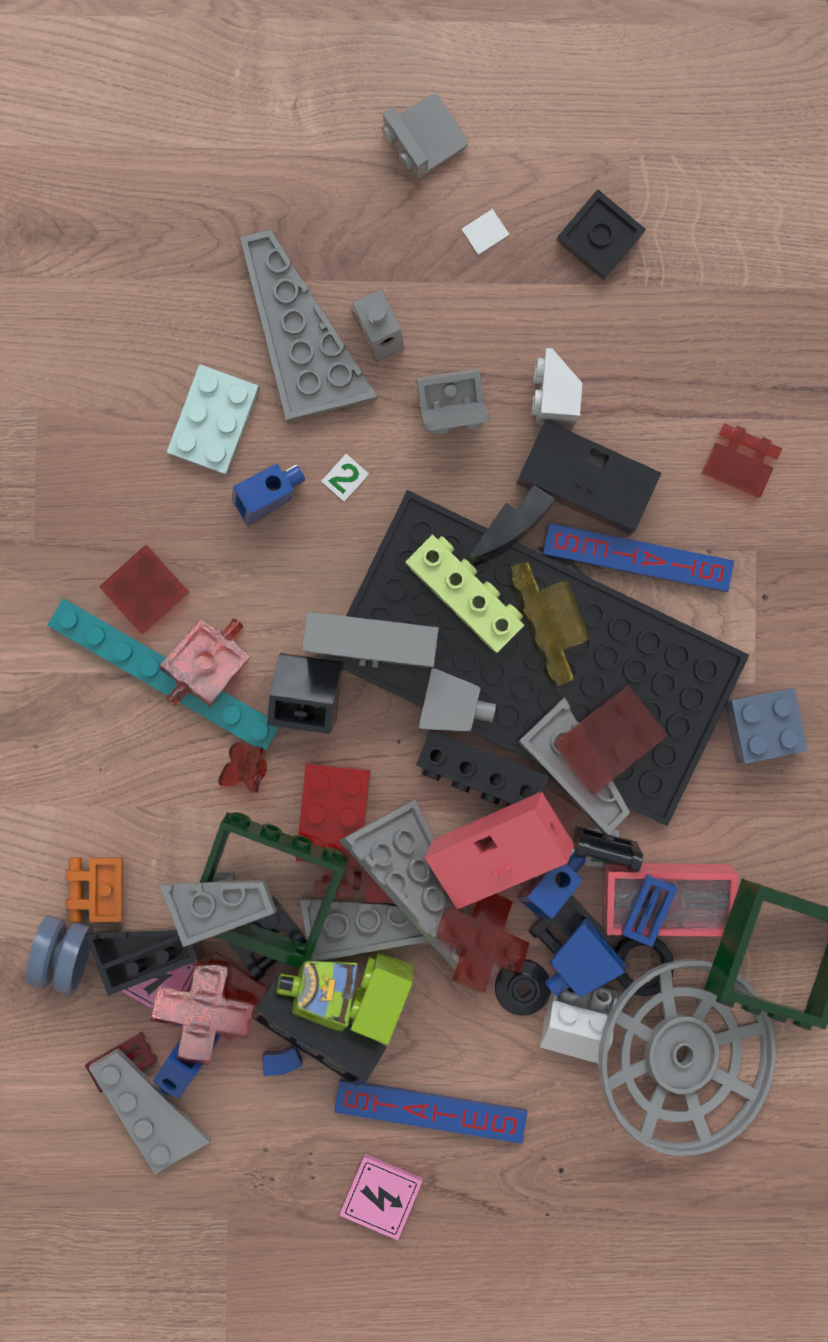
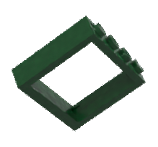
M227 812L219 826L200 882H213L231 832L333 870L306 944L251 923L213 936L300 969L304 962L311 960L349 857L344 856L336 848H323L312 844V841L307 837L301 835L293 837L283 833L275 825H262L251 821V818L246 814Z
M742 878L704 989L716 995V1002L725 1006L733 1007L734 1003L742 1004L741 1009L752 1014L760 1015L762 1010L768 1012V1017L779 1022L786 1023L787 1018L792 1019L794 1025L806 1030H811L812 1026L826 1029L828 1024V944L805 1011L733 990L763 901L828 922L827 906Z

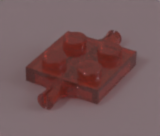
M201 619L195 623L160 664L159 669L172 678L177 685L166 697L168 703L172 702V706L176 707L188 693L196 696L209 707L212 706L249 661L250 656L238 648L233 641V638L243 628L241 622L237 624L238 620L232 619L223 632L211 628Z

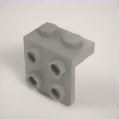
M437 94L429 95L400 115L394 106L383 113V127H381L385 138L390 144L394 143L400 152L398 155L402 164L408 171L411 169L417 179L467 147V138Z
M479 368L416 378L421 415L427 431H432L434 434H443L451 431V428L464 426L465 429H475L481 427L484 422L489 421V413L483 401Z

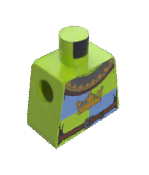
M304 962L299 969L298 977L280 974L276 993L294 997L293 1014L336 1031H342L348 1025L358 964L346 962Z

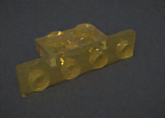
M528 562L512 566L514 586L518 591H521L525 601L524 611L527 618L534 624L537 632L535 635L536 642L539 648L545 652L550 677L554 681L556 680L558 686L573 681L574 678L563 650L590 640V636L568 580L539 590Z

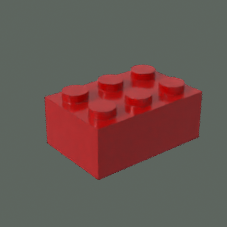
M307 763L305 765L298 835L309 838L312 844L323 848L333 847L340 850L344 856L349 857L346 866L360 867L358 861L339 840L365 826L371 769ZM296 857V861L309 862V861H306V860H303V859H301V858Z

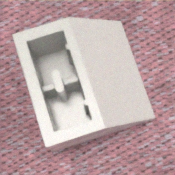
M546 348L543 357L537 358V365L534 368L533 384H539V390L535 389V394L532 397L531 415H537L536 425H543L544 421L547 420L560 427H574L580 416L582 382L552 348Z
M600 986L582 997H579L571 987L559 996L551 992L543 1022L540 1047L598 1063L603 1028L610 1011L617 1002L618 991ZM614 1028L611 1033L608 1051L612 1045Z

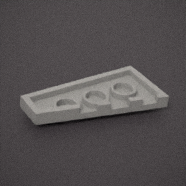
M563 698L518 741V744L604 835H609L630 814V811L612 779L607 776L596 751L591 748L580 723L575 720L571 713L568 702Z
M300 898L307 940L323 899ZM333 900L310 961H322L429 941L395 904Z
M119 1048L90 1064L89 1070L154 1174L210 1143L211 1137L203 1130L200 1131L183 1110L180 1111L168 1100L169 1097L160 1089L158 1090L147 1079V1075Z

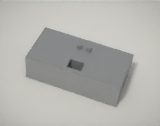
M307 612L302 651L308 654L360 660L359 666H366V661H372V667L378 668L379 662L433 668L438 627Z

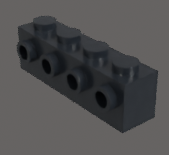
M433 730L429 731L416 764L423 768L422 775L437 781L440 780L441 776L453 780L452 787L469 793L470 788L481 791L482 795L480 798L496 805L499 804L500 799L514 804L541 791L545 795L551 780L547 775Z

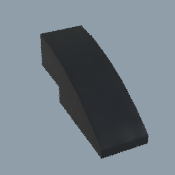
M533 485L517 509L505 503L472 551L468 562L472 566L491 559L516 544L540 522L550 509L555 498Z

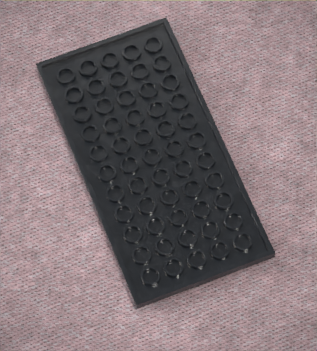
M407 490L346 616L438 627L433 668L481 687L478 700L496 704L492 723L473 719L471 732L535 762L534 759L518 744V741L561 699L565 698L570 706L571 713L575 720L580 723L591 748L596 751L607 776L612 779L626 806L668 826L749 654L519 543L514 544L491 559L473 565L478 571L474 576L482 584L488 581L501 594L497 599L506 607L509 604L513 605L523 616L520 621L524 626L495 654L405 565V562L432 534L437 539L441 536L444 537L454 547L455 550L452 554L460 562L463 559L468 561L472 551L488 528ZM326 656L325 659L343 662V670L423 708L432 668L379 662L378 668L372 667V661H366V666H359L360 660Z

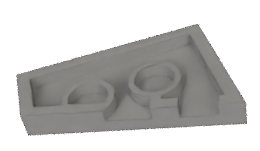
M265 880L163 883L160 885L183 947L274 914L277 911Z

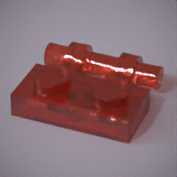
M724 423L719 435L728 438V444L726 447L718 443L713 445L701 473L760 498L773 471V467L762 463L764 457L767 455L777 460L782 448L771 444L772 440L766 437L760 439L746 433V429L738 425L732 427ZM739 444L755 450L753 457L750 458L736 452Z

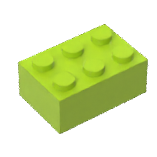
M378 951L375 959L369 957L362 974L361 988L357 987L351 1002L349 1019L353 1020L352 1031L388 1045L413 983V965Z

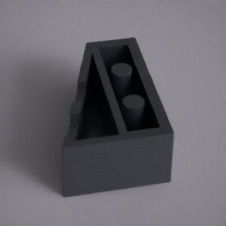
M176 927L96 931L86 934L108 996L206 957L201 941L183 947Z

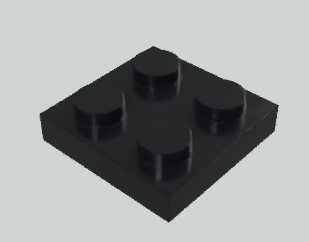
M597 189L558 235L556 241L600 278L605 280L640 239L646 229Z

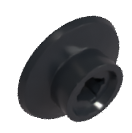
M517 959L507 963L499 971L495 980V994L498 1002L505 1010L515 1015L526 1016L538 1012L545 1006L551 994V990L546 985V980L549 979L548 973L540 964L529 959ZM526 982L530 987V991L520 995L517 986Z

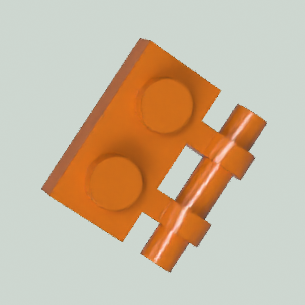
M82 857L69 858V870H66V880L69 881V898L66 899V909H69V922L82 921V910H89V922L123 921L124 857L89 858V870L82 869ZM82 881H89V898H82Z

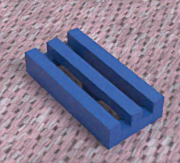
M646 873L622 927V935L653 947L678 887L673 883L669 884L663 879H657ZM651 885H654L636 930L632 931ZM661 890H666L647 936L642 935Z

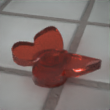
M233 744L229 749L231 762L224 766L219 776L218 784L233 787L244 782L251 792L258 793L260 781L264 778L267 771V762L264 758L265 749L260 746H254L249 750L245 744Z

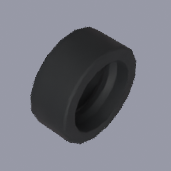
M625 937L619 941L614 951L625 961V957L631 949L636 946L649 945ZM656 938L651 948L659 954L661 965L674 961L667 945ZM626 972L616 977L624 989H627L634 981L629 978ZM659 975L642 985L634 994L650 996L659 993Z

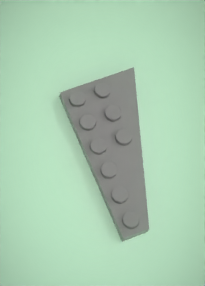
M267 230L240 237L286 421L289 422L377 400L378 396L347 351L344 343L319 304L311 295L308 287L293 267L272 231Z
M416 800L402 805L340 839L341 844L469 987L480 984L499 971L468 906L460 909L455 907L424 858L434 837Z

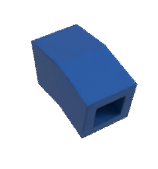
M293 1045L283 1050L264 1051L262 1056L264 1076L284 1075L303 1065L300 1052Z

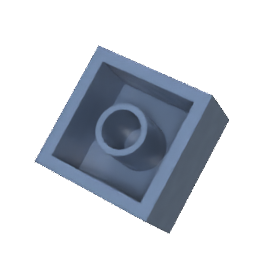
M795 688L781 689L727 701L725 709L737 763L747 764L808 751Z

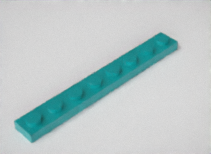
M62 599L47 626L263 752L268 750L280 729L279 726L267 725L268 716L67 599Z

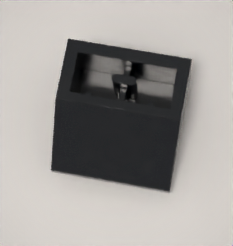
M280 653L269 696L267 725L330 734L337 722L343 662Z

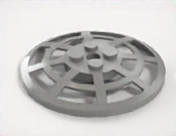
M698 959L664 963L647 971L633 981L620 995L610 1011L603 1028L599 1046L598 1071L601 1089L607 1106L616 1121L630 1136L643 1145L658 1152L676 1156H692L714 1151L742 1133L756 1117L766 1100L772 1084L776 1063L774 1029L770 1017L767 1016L768 1012L761 1010L760 1015L754 1014L756 1022L738 1026L731 1011L727 1006L716 1002L717 996L711 992L694 987L673 988L671 970L695 968L710 972L713 963ZM659 975L660 992L644 1002L633 1017L622 1012V1009L632 995L650 979ZM739 975L737 976L734 987L738 991L760 997L746 980ZM690 996L701 1000L692 1015L689 1016L677 1014L674 997ZM662 1002L663 1020L653 1029L640 1023L642 1018L653 1007ZM711 1007L720 1014L727 1030L713 1033L712 1029L703 1022ZM616 1023L626 1029L621 1046V1070L608 1076L607 1051L611 1033ZM635 1034L646 1041L644 1059L630 1065V1047L633 1035ZM759 1035L761 1044L760 1064L755 1084L751 1087L737 1079L742 1061L741 1039ZM731 1042V1058L726 1073L717 1067L719 1059L718 1046ZM686 1046L687 1056L683 1061L678 1062L676 1053L680 1047ZM647 1072L657 1084L650 1102L640 1093L633 1079ZM710 1079L720 1083L719 1089L712 1097L700 1105L696 1091L706 1085ZM625 1083L632 1098L646 1111L641 1130L634 1127L621 1113L613 1099L611 1090ZM731 1090L745 1097L747 1101L736 1116L719 1131L710 1134L704 1116L718 1107ZM667 1092L683 1094L688 1110L669 1111L661 1109ZM659 1118L670 1122L692 1121L698 1140L673 1143L658 1140L652 1136L657 1119Z

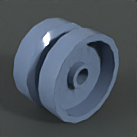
M50 915L46 916L38 928L30 950L25 974L26 984L44 989L52 981L55 992L72 996L79 986L91 948L86 934L93 932L92 926L76 922L67 930L64 919Z

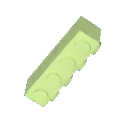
M432 534L405 562V565L495 654L498 653L524 626L520 621L523 618L522 614L511 604L507 607L504 606L497 599L501 595L497 589L488 581L482 584L474 576L478 571L466 559L460 562L452 554L455 550L454 547L444 537L441 536L437 539Z

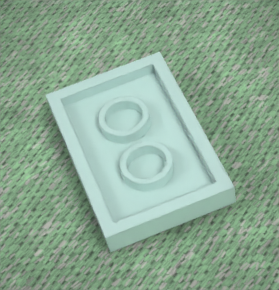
M199 364L167 453L227 476L260 389L259 386Z

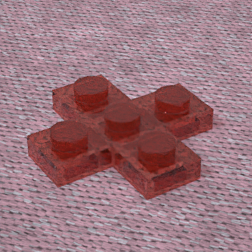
M493 894L477 901L473 916H469L452 907L444 908L435 938L462 950L452 981L474 991L485 992L493 964L512 973H521L529 942L504 932L513 901L498 894Z
M196 961L189 992L163 986L157 987L150 1021L182 1027L176 1055L177 1060L209 1065L215 1033L247 1039L254 1004L222 998L228 967Z

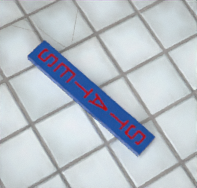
M552 523L548 524L542 553L545 556L722 592L729 591L734 560Z
M341 1078L339 1080L334 1113L521 1144L523 1143L527 1109L371 1083L355 1086L346 1079Z

